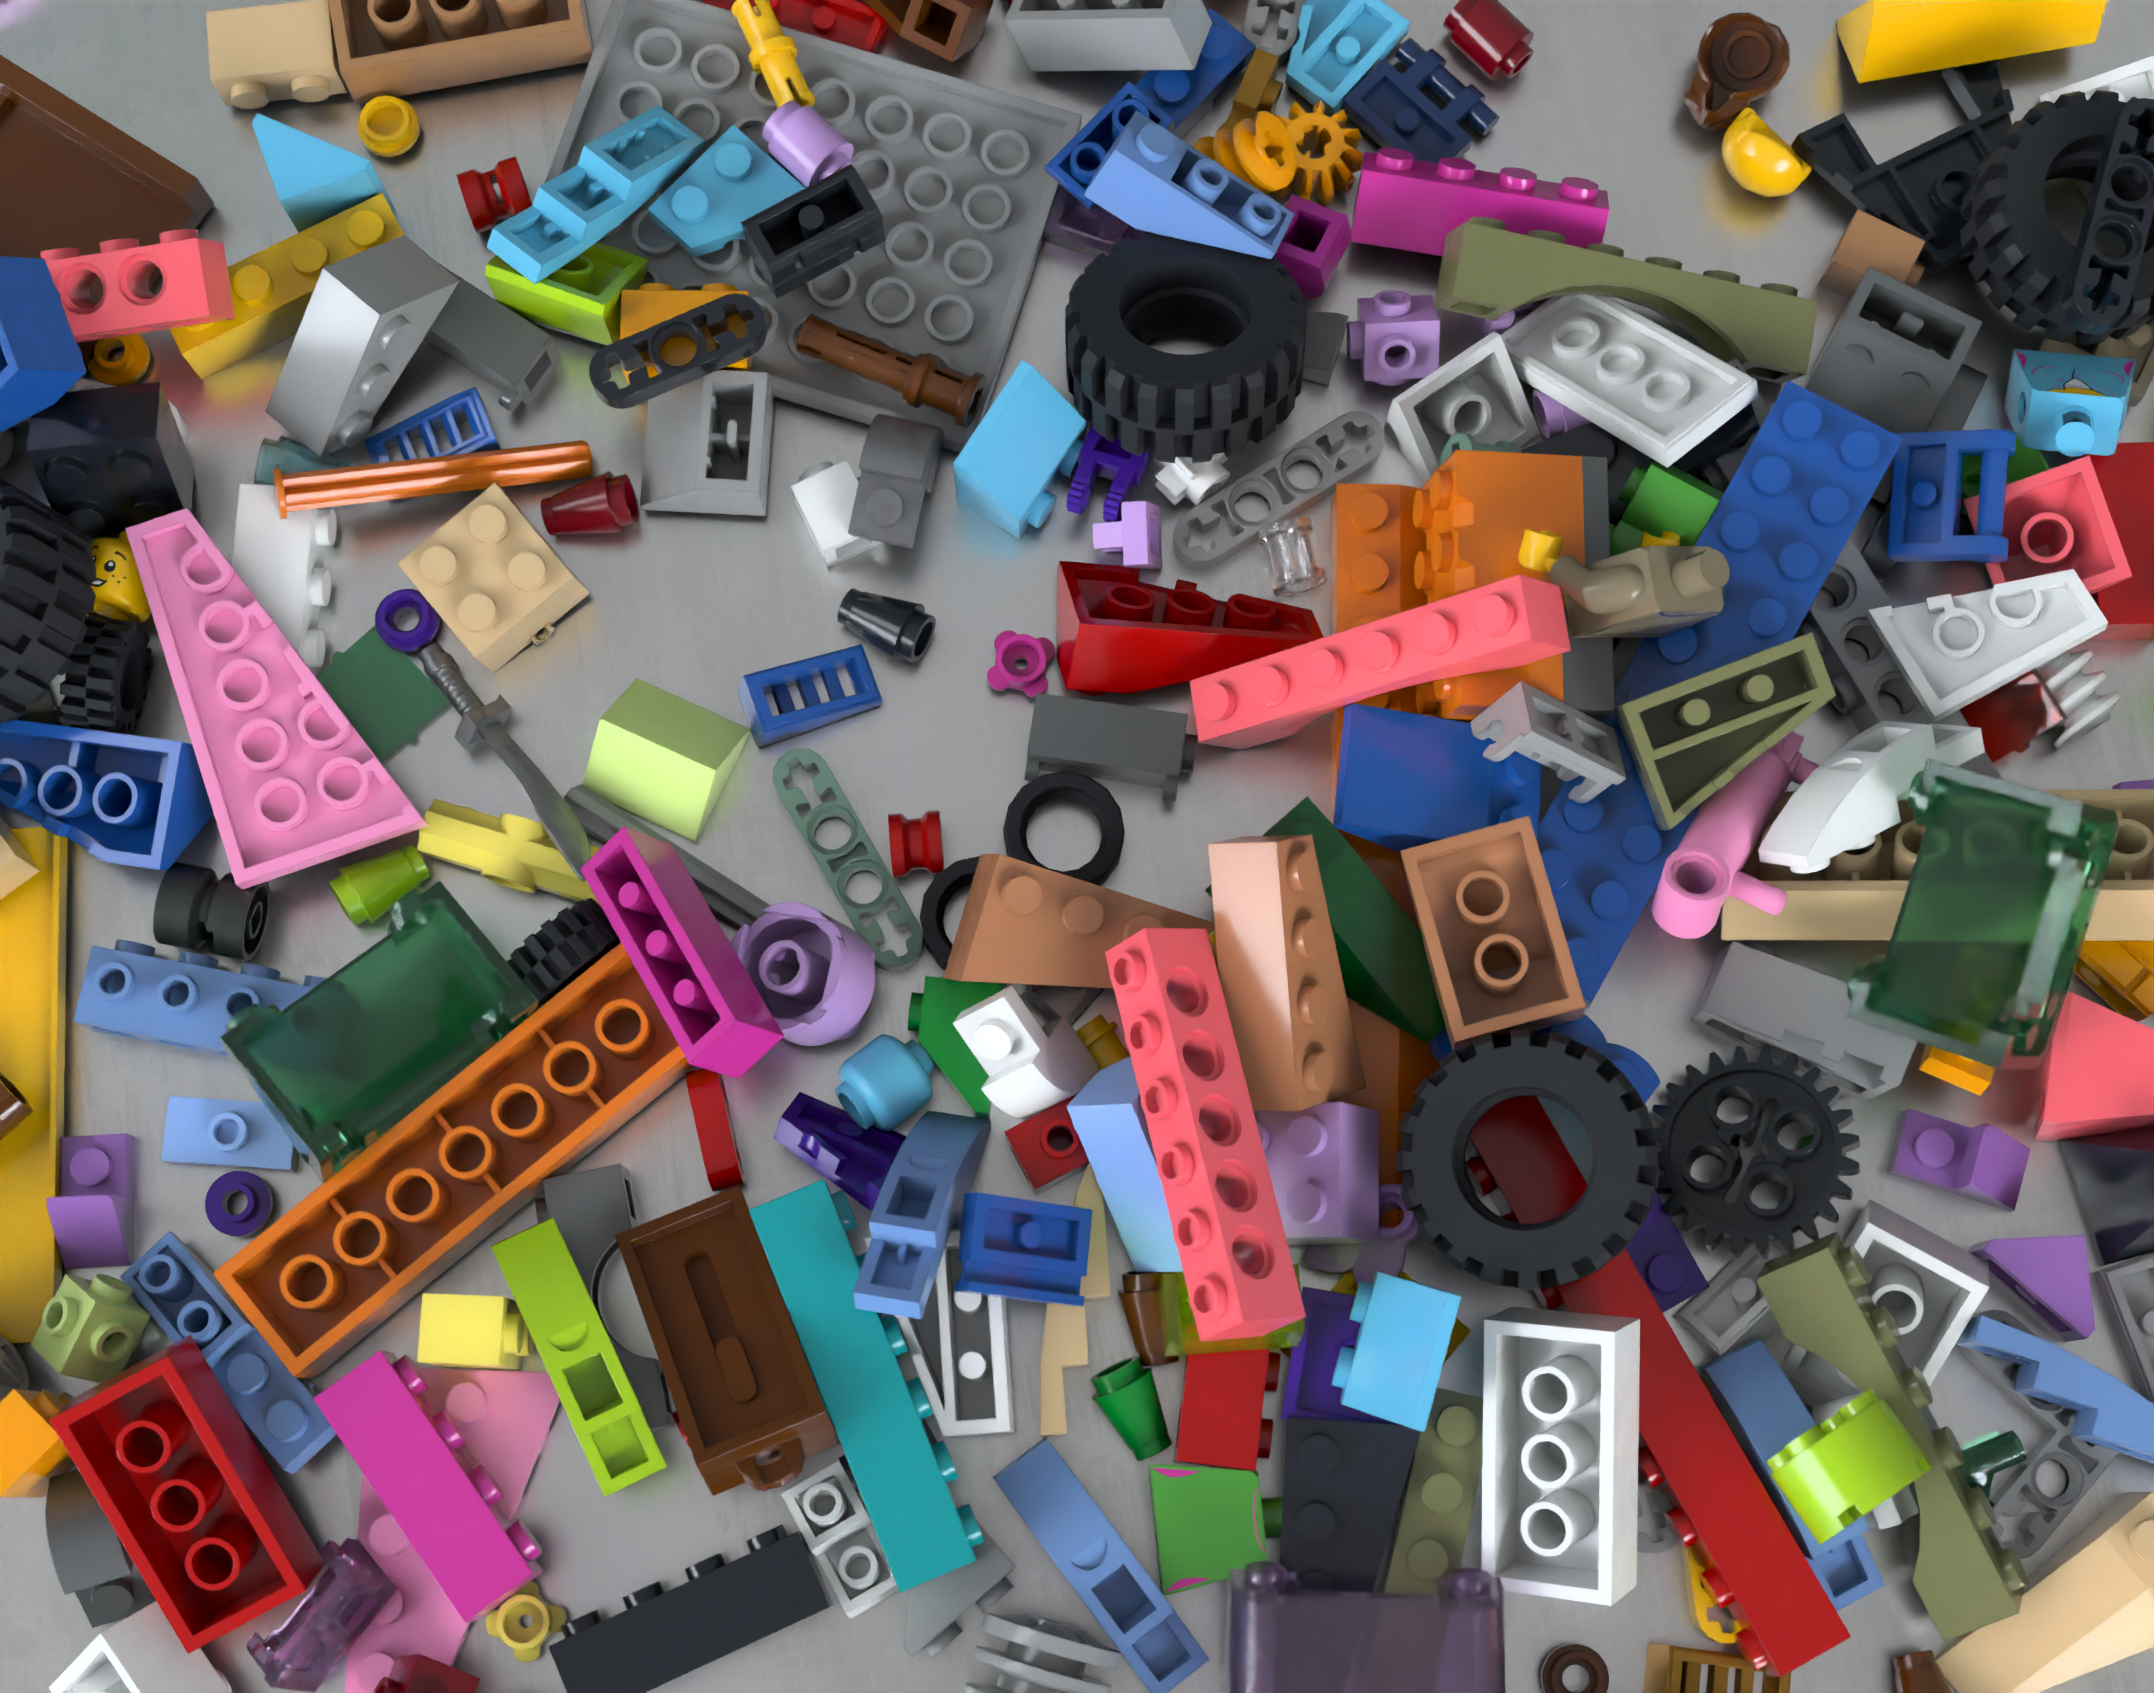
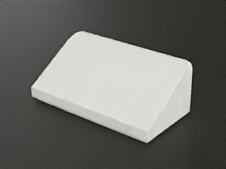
M1779 1239L1770 1241L1768 1259H1762L1755 1242H1751L1744 1249L1739 1259L1734 1258L1708 1283L1710 1287L1695 1295L1674 1315L1676 1320L1714 1360L1755 1338L1760 1339L1764 1343L1780 1328L1755 1280L1765 1262L1788 1253Z

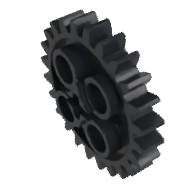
M1736 1046L1734 1064L1725 1066L1715 1052L1709 1053L1711 1072L1705 1075L1694 1066L1687 1065L1685 1068L1691 1085L1684 1089L1677 1084L1669 1082L1666 1088L1675 1102L1673 1107L1653 1105L1652 1108L1654 1115L1665 1124L1664 1128H1655L1658 1146L1661 1147V1151L1658 1152V1167L1660 1168L1659 1171L1665 1172L1659 1176L1658 1186L1655 1190L1657 1194L1672 1192L1674 1194L1663 1206V1211L1666 1215L1669 1214L1670 1217L1677 1216L1686 1211L1687 1216L1681 1229L1687 1237L1695 1234L1702 1227L1706 1228L1705 1245L1710 1251H1713L1719 1245L1723 1237L1730 1239L1733 1257L1738 1259L1742 1255L1747 1242H1755L1761 1258L1768 1259L1771 1240L1779 1239L1788 1252L1795 1250L1793 1233L1799 1230L1813 1241L1818 1240L1819 1235L1813 1221L1820 1216L1834 1223H1837L1839 1220L1836 1209L1830 1203L1831 1198L1852 1200L1853 1191L1846 1183L1840 1180V1176L1860 1174V1164L1851 1158L1843 1156V1153L1861 1147L1859 1135L1840 1133L1841 1129L1854 1121L1853 1112L1851 1109L1831 1110L1841 1097L1840 1089L1836 1085L1818 1092L1816 1089L1822 1077L1821 1070L1818 1067L1812 1068L1800 1077L1797 1075V1055L1791 1053L1780 1067L1774 1066L1770 1047L1766 1046L1762 1049L1757 1063H1748L1742 1046ZM1734 1096L1746 1098L1753 1105L1752 1112L1747 1119L1740 1123L1731 1124L1718 1118V1107L1724 1100ZM1776 1100L1779 1102L1778 1110L1770 1119L1761 1136V1144L1766 1158L1753 1157L1751 1159L1736 1202L1727 1204L1724 1201L1725 1196L1735 1183L1743 1167V1161L1737 1148L1739 1145L1748 1148L1752 1146L1758 1134L1763 1112L1768 1102ZM1793 1122L1805 1123L1813 1129V1139L1809 1145L1802 1149H1787L1777 1140L1778 1134L1784 1126ZM1713 1154L1724 1159L1726 1162L1725 1171L1717 1180L1704 1183L1697 1181L1691 1176L1690 1172L1693 1163L1702 1155ZM1768 1180L1780 1182L1788 1190L1787 1197L1780 1206L1767 1210L1759 1208L1752 1203V1191L1758 1184Z

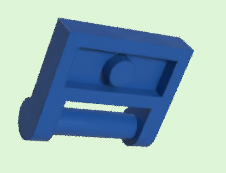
M2001 429L1896 433V435L1904 439L1894 456L1887 556L1893 562L1975 561L1980 563H2001L2007 561L2009 539L2003 537L2008 457L2015 455L2016 434ZM1964 456H1981L1977 534L1959 536Z

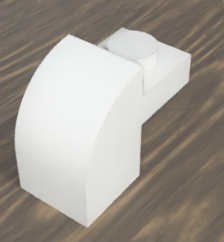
M1012 985L962 1011L953 1022L954 1027L989 1075L981 1090L995 1106L1015 1118L1026 1119L1078 1094L1100 1068L1064 1015L1040 1027Z

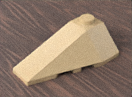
M2125 1492L2027 1577L2028 1585L2023 1587L2024 1592L2018 1614L1959 1636L1934 1657L1935 1662L1938 1663L1948 1685L1955 1693H2038L2153 1648L2154 1494L2152 1492Z

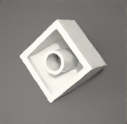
M157 1601L100 1633L49 1687L52 1693H232L227 1678L222 1672L212 1666L201 1648L189 1654L187 1653Z

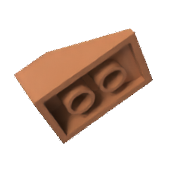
M1529 816L1400 851L1433 984L1452 1051H1461L1473 1044L1472 1040L1488 1034L1498 1036L1511 1033V1030L1521 1029L1535 1031L1582 1017L1586 1008Z

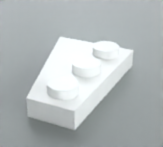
M2074 569L1995 584L1993 589L1953 597L1951 593L1926 598V602L1893 609L1891 605L1870 609L1867 613L1868 620L1933 723L2106 630L2108 625L2107 619Z

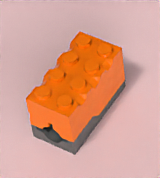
M1456 449L1441 467L1434 471L1433 475L1421 489L1417 490L1414 497V526L1422 528V531L1426 533L1427 551H1419L1415 559V587L1427 594L1428 604L1517 575H1524L1551 583L1549 581V573L1528 569L1519 564L1518 555L1525 529H1531L1539 533L1545 530L1562 535L1564 540L1559 558L1564 555H1570L1583 565L1609 558L1607 458ZM1561 591L1571 647L1570 651L1514 668L1478 672L1417 684V710L1419 714H1426V716L1470 723L1518 682L1522 681L1601 721L1615 711L1613 638H1572L1565 595Z

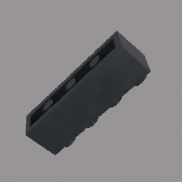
M783 1525L777 1526L747 1540L746 1543L750 1554L726 1564L722 1553L716 1554L684 1569L689 1580L685 1584L664 1592L660 1581L623 1597L627 1610L603 1621L597 1609L560 1626L565 1639L548 1647L567 1693H645L834 1606L814 1556L801 1531L787 1536Z

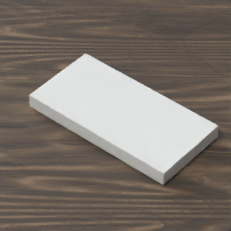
M1588 294L1551 297L1501 334L1518 378L1667 468L1758 398L1756 379L1611 297Z

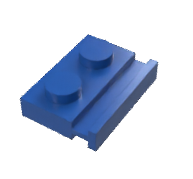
M978 1192L964 1193L957 1260L962 1261L961 1280L955 1281L954 1291L1063 1306H1084L1085 1296L1079 1295L1081 1276L1087 1275L1092 1209Z

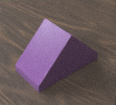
M2085 1235L1991 1239L1974 1244L1968 1250L1969 1253L1988 1262L1989 1275L2066 1342L2087 1339L2095 1330Z

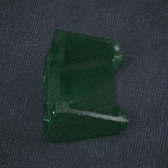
M1927 758L1924 771H1919L1915 775L1907 797L1908 808L1914 810L1915 823L1925 828L1924 835L1886 955L1878 954L1873 956L1867 964L1860 963L1850 978L1847 995L1852 1003L1847 1017L1998 1069L2033 1070L2043 1061L2053 1039L2114 848L2118 831V815L2115 811Z
M441 881L425 892L421 887H418L398 899L390 909L393 919L388 925V935L284 1010L281 1011L276 1005L267 1006L262 1009L258 1003L252 1004L238 1012L227 1023L225 1028L228 1032L220 1037L222 1047L322 1183L342 1169L538 1010V999Z

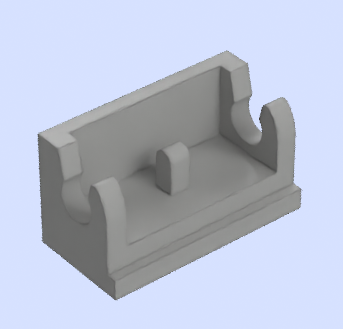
M1522 681L1518 682L1470 722L1473 736L1481 740L1490 738L1496 741L1494 744H1490L1483 752V756L1493 762L1502 761L1516 751L1555 770L1558 778L1566 782L1580 775L1586 777L1581 785L1575 786L1568 794V798L1577 803H1586L1612 783L1618 786L1627 779L1614 728Z

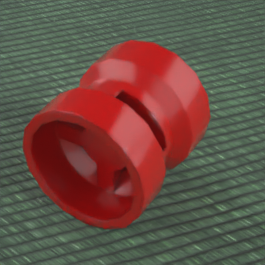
M516 156L498 161L494 170L481 173L473 169L457 174L461 193L476 233L493 229L498 220L513 217L532 206V201ZM498 183L505 204L500 205L493 184Z

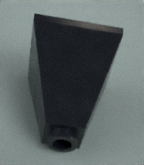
M2154 1126L2059 1141L2099 1265L2104 1266L2154 1252Z

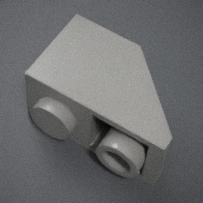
M978 1520V1525L985 1542L973 1547L978 1560L908 1590L903 1648L911 1658L923 1648L933 1658L963 1632L955 1620L975 1603L984 1613L1014 1587L1006 1575L1016 1566Z

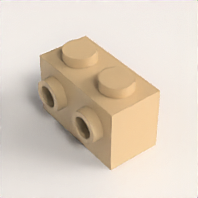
M307 0L206 12L210 80L226 106L234 105L242 109H257L264 107L269 101L296 99L302 102H319L327 99L332 94L347 93V85L339 69L328 0Z

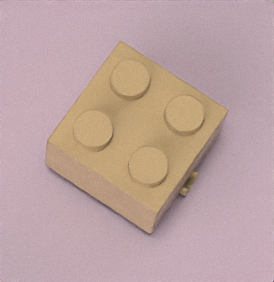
M495 482L397 563L471 655L493 673L529 643L533 642L535 645H538L547 640L554 632L552 624L590 593L516 503ZM546 628L543 633L536 636V633L540 629Z

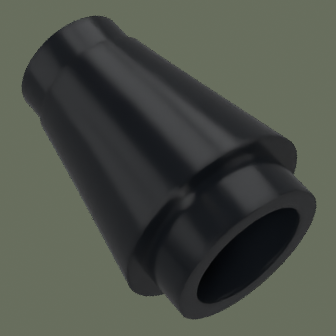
M855 588L850 589L843 598L837 616L839 623L848 626L850 630L896 662H901L904 659L914 663L919 661L932 640L936 625L935 617L925 613L923 604L862 592Z

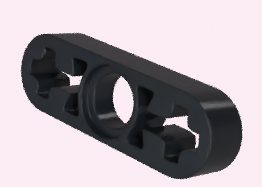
M738 293L728 294L607 345L594 355L589 366V377L598 398L606 405L617 409H626L748 358L762 348L767 337V326L760 305L747 295ZM738 314L742 322L749 321L746 324L748 333L746 336L736 338L732 331H725L728 329L727 318L731 315ZM708 325L711 337L714 336L713 339L717 349L710 353L708 352L704 335L700 330V327ZM679 336L691 339L696 344L697 350L694 358L689 363L682 366H672L663 361L661 350L669 339ZM646 350L649 351L653 366L659 374L651 378L640 354ZM617 364H621L626 372L632 371L628 374L630 385L621 389L618 388L614 381H609L612 378L610 368Z

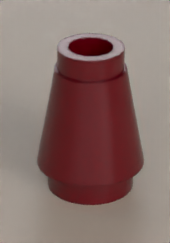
M610 471L553 495V497L541 500L543 522L550 535L560 533H622L625 531L626 525L637 523L639 518L637 499L629 477L626 474L613 476Z

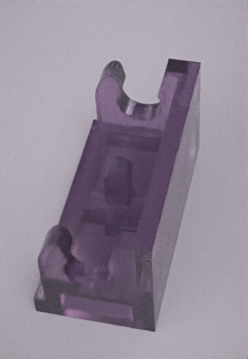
M346 1538L342 1545L339 1546L334 1540L329 1539L321 1549V1553L330 1567L278 1631L272 1630L266 1639L259 1633L254 1632L246 1642L248 1652L265 1673L264 1679L271 1688L315 1693L398 1590L359 1540Z

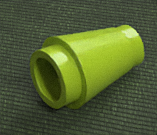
M409 844L402 849L399 848L339 868L341 875L328 883L343 912L351 924L356 926L365 920L373 924L419 886L420 882L431 876L413 844Z

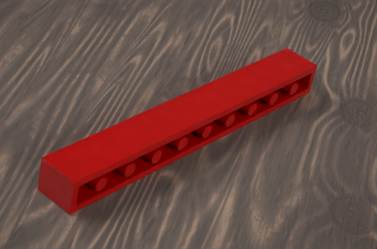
M1516 1097L1495 1105L1480 1118L1471 1132L1466 1152L1470 1159L1465 1161L1467 1175L1482 1197L1489 1193L1491 1194L1503 1215L1502 1218L1523 1224L1549 1221L1568 1211L1584 1193L1587 1182L1537 1097ZM1626 1249L1619 1256L1614 1257L1605 1264L1602 1269L1585 1278L1563 1285L1533 1289L1546 1310L1557 1309L1558 1311L1640 1319L1638 1473L1650 1489L1659 1486L1662 1493H1665L1673 1508L1665 1513L1666 1521L1684 1549L1692 1545L1694 1546L1707 1569L1699 1573V1577L1713 1603L1720 1610L1728 1606L1733 1617L1740 1625L1742 1630L1734 1634V1638L1752 1669L1757 1671L1763 1667L1767 1676L1782 1677L1849 1639L1851 1635Z

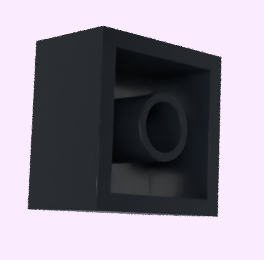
M161 382L66 392L54 405L30 417L26 452L50 507L75 522L78 530L82 531L85 536L126 531L125 528L185 508L191 512L194 468Z

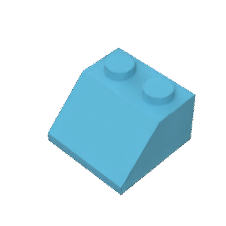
M1023 360L953 463L957 503L1018 540L1022 538L1030 524L1039 528L1044 523L1057 499V496L1051 492L1063 474L1070 478L1075 475L1079 466L1078 455L1086 439V420L1033 366Z
M1375 1271L1372 1284L1360 1281L1349 1320L1361 1323L1354 1349L1341 1347L1331 1383L1332 1386L1343 1388L1340 1398L1341 1404L1425 1432L1461 1296L1379 1271Z

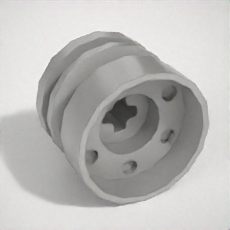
M986 1612L981 1630L1009 1640L1006 1652L976 1646L973 1657L999 1671L1000 1675L997 1685L969 1682L965 1684L963 1693H1110L1111 1685L1085 1676L1083 1673L1086 1663L1116 1670L1120 1656L1119 1651L1106 1647L1087 1634L1088 1632L1050 1619L1027 1613L997 1615Z

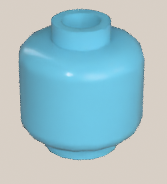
M882 1034L844 1061L839 1068L841 1084L835 1089L836 1095L849 1116L861 1128L867 1130L873 1126L882 1131H891L925 1106L932 1098V1085L928 1075L934 1071V1065L928 1054L916 1041L910 1040L904 1044L894 1036Z

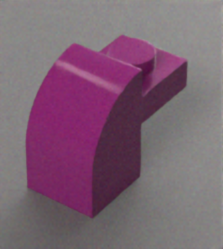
M1291 194L1285 208L1293 212L1294 216L1274 257L1288 270V276H1291L1298 283L1303 299H1315L1323 295L1351 241L1352 234L1348 216Z

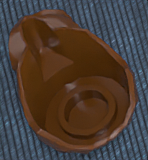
M1730 13L1715 20L1708 26L1698 48V72L1692 77L1691 88L1684 93L1685 104L1688 105L1697 123L1709 131L1728 128L1745 107H1749L1750 102L1764 97L1778 86L1790 65L1789 43L1778 26L1766 22L1752 13Z

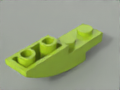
M551 1217L491 1245L604 1497L666 1468V1463L641 1411L638 1400L554 1218Z

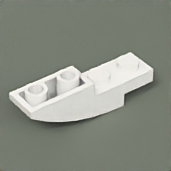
M1881 721L1859 733L1830 755L1791 796L1773 822L1758 849L1760 862L1790 866V870L1794 873H1811L1828 867L1830 865V858L1845 850L1859 849L1873 844L1876 841V834L1901 822L1897 801L1912 797L1916 794L1915 787L1929 780L1947 778L1957 774L1960 771V764L1985 752L1981 728L1934 723L1927 725Z

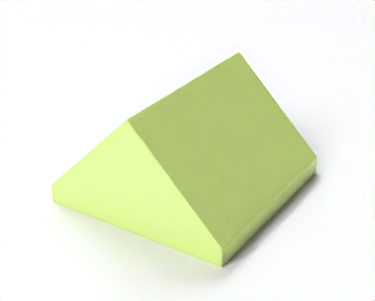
M636 678L600 718L582 785L619 809L697 843L751 730Z

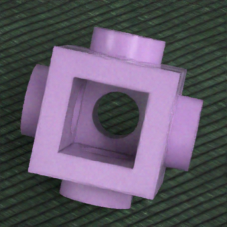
M1388 290L1377 293L1374 298H1357V321L1347 322L1346 344L1348 358L1358 359L1364 381H1374L1381 385L1396 386L1406 383L1409 379L1425 378L1439 368L1440 319L1436 308H1434L1432 295L1410 296L1403 291Z

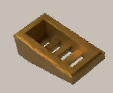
M1650 1643L1647 1649L1644 1693H1699L1701 1663L1708 1664L1706 1693H1727L1729 1667L1736 1668L1734 1693H1753L1754 1670L1743 1655ZM1763 1667L1757 1670L1763 1672L1762 1693H1790L1791 1672L1782 1677L1767 1676Z

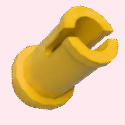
M1102 1014L1075 1031L1099 1065L1098 1071L1130 1057L1129 1052L1114 1032L1118 1025L1115 1021L1108 1024Z

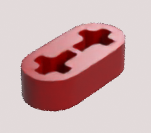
M704 1068L686 1072V1082L705 1170L712 1191L715 1192L744 1185L745 1176L722 1074Z

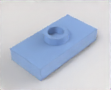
M169 1096L161 1161L178 1164L296 1172L303 1107L291 1104Z

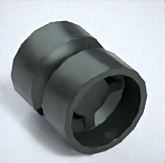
M175 862L166 871L158 890L153 915L155 940L160 944L194 951L204 943H207L209 952L214 955L249 961L258 951L266 930L270 909L269 883L266 881L242 890L235 884L231 872L224 875L221 880H218L216 872L211 868Z

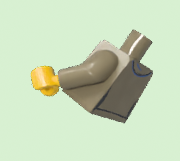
M1525 529L1518 555L1520 565L1528 569L1549 573V581L1560 586V590L1564 592L1572 638L1664 637L1720 614L1724 606L1723 586L1729 579V566L1722 553L1709 546H1679L1680 535L1670 531H1663L1661 537L1642 532L1640 548L1583 565L1570 555H1564L1559 558L1564 540L1562 535L1545 530L1539 533L1531 529Z

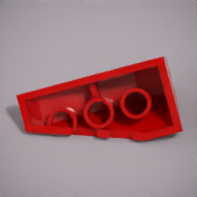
M1059 561L1057 571L1056 658L1066 689L1076 690L1085 695L1100 696L1107 692L1129 694L1186 682L1324 638L1312 610L1240 593L1231 595L1226 602L1213 599L1209 595L1196 590L1197 583L1177 579L1175 589L1140 582L1141 570L1120 565Z

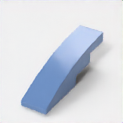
M1983 1315L1971 1317L1956 1345L2020 1365L2013 1391L2077 1411L2071 1437L2154 1464V1404L2113 1375L2047 1340Z

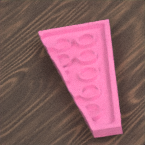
M187 508L125 528L235 884L243 890L429 826Z
M418 1367L429 1385L427 1389L421 1392L435 1414L444 1409L459 1426L466 1438V1443L461 1445L459 1449L473 1469L482 1464L496 1480L504 1494V1498L498 1501L497 1504L512 1525L524 1497L522 1495L538 1454H541L550 1432L549 1427L560 1402L549 1374L546 1372ZM362 1474L344 1693H373L380 1680L384 1677H389L397 1656L422 1654L453 1667L457 1655H460L467 1638L470 1622L465 1623L364 1474Z

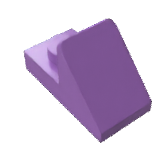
M1907 1109L1902 1111L1886 1173L2012 1212L2015 1211L2030 1148L1987 1123L1970 1128L1916 1110Z
M129 1134L61 1137V1196L47 1197V1210L65 1269L121 1267L134 1264L133 1136Z

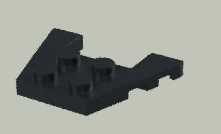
M1998 59L1945 68L1940 75L1970 121L1879 165L1874 162L1844 113L1798 134L1791 147L1802 160L1858 209L1924 240L1925 243L1917 260L1934 274L1974 254L1973 252H1965L1962 249L1960 231L1968 221L1963 220L1960 212L1963 197L1971 189L1969 181L1976 169L2012 126L2010 114L2014 110L2009 89L2002 88L1997 69L2002 61Z

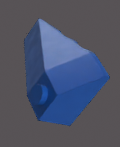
M20 720L1 721L0 803L8 808L17 809L40 822L42 827L50 832L66 837L88 850L87 853L103 862L167 871L213 816L212 806L192 744Z

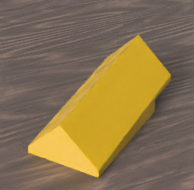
M1869 0L1837 20V33L1858 83L2096 43L2107 0Z

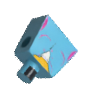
M2013 349L2004 411L2021 446L2028 449L2058 451L2070 457H2078L2084 454L2102 456L2115 454L2125 422L2136 360Z

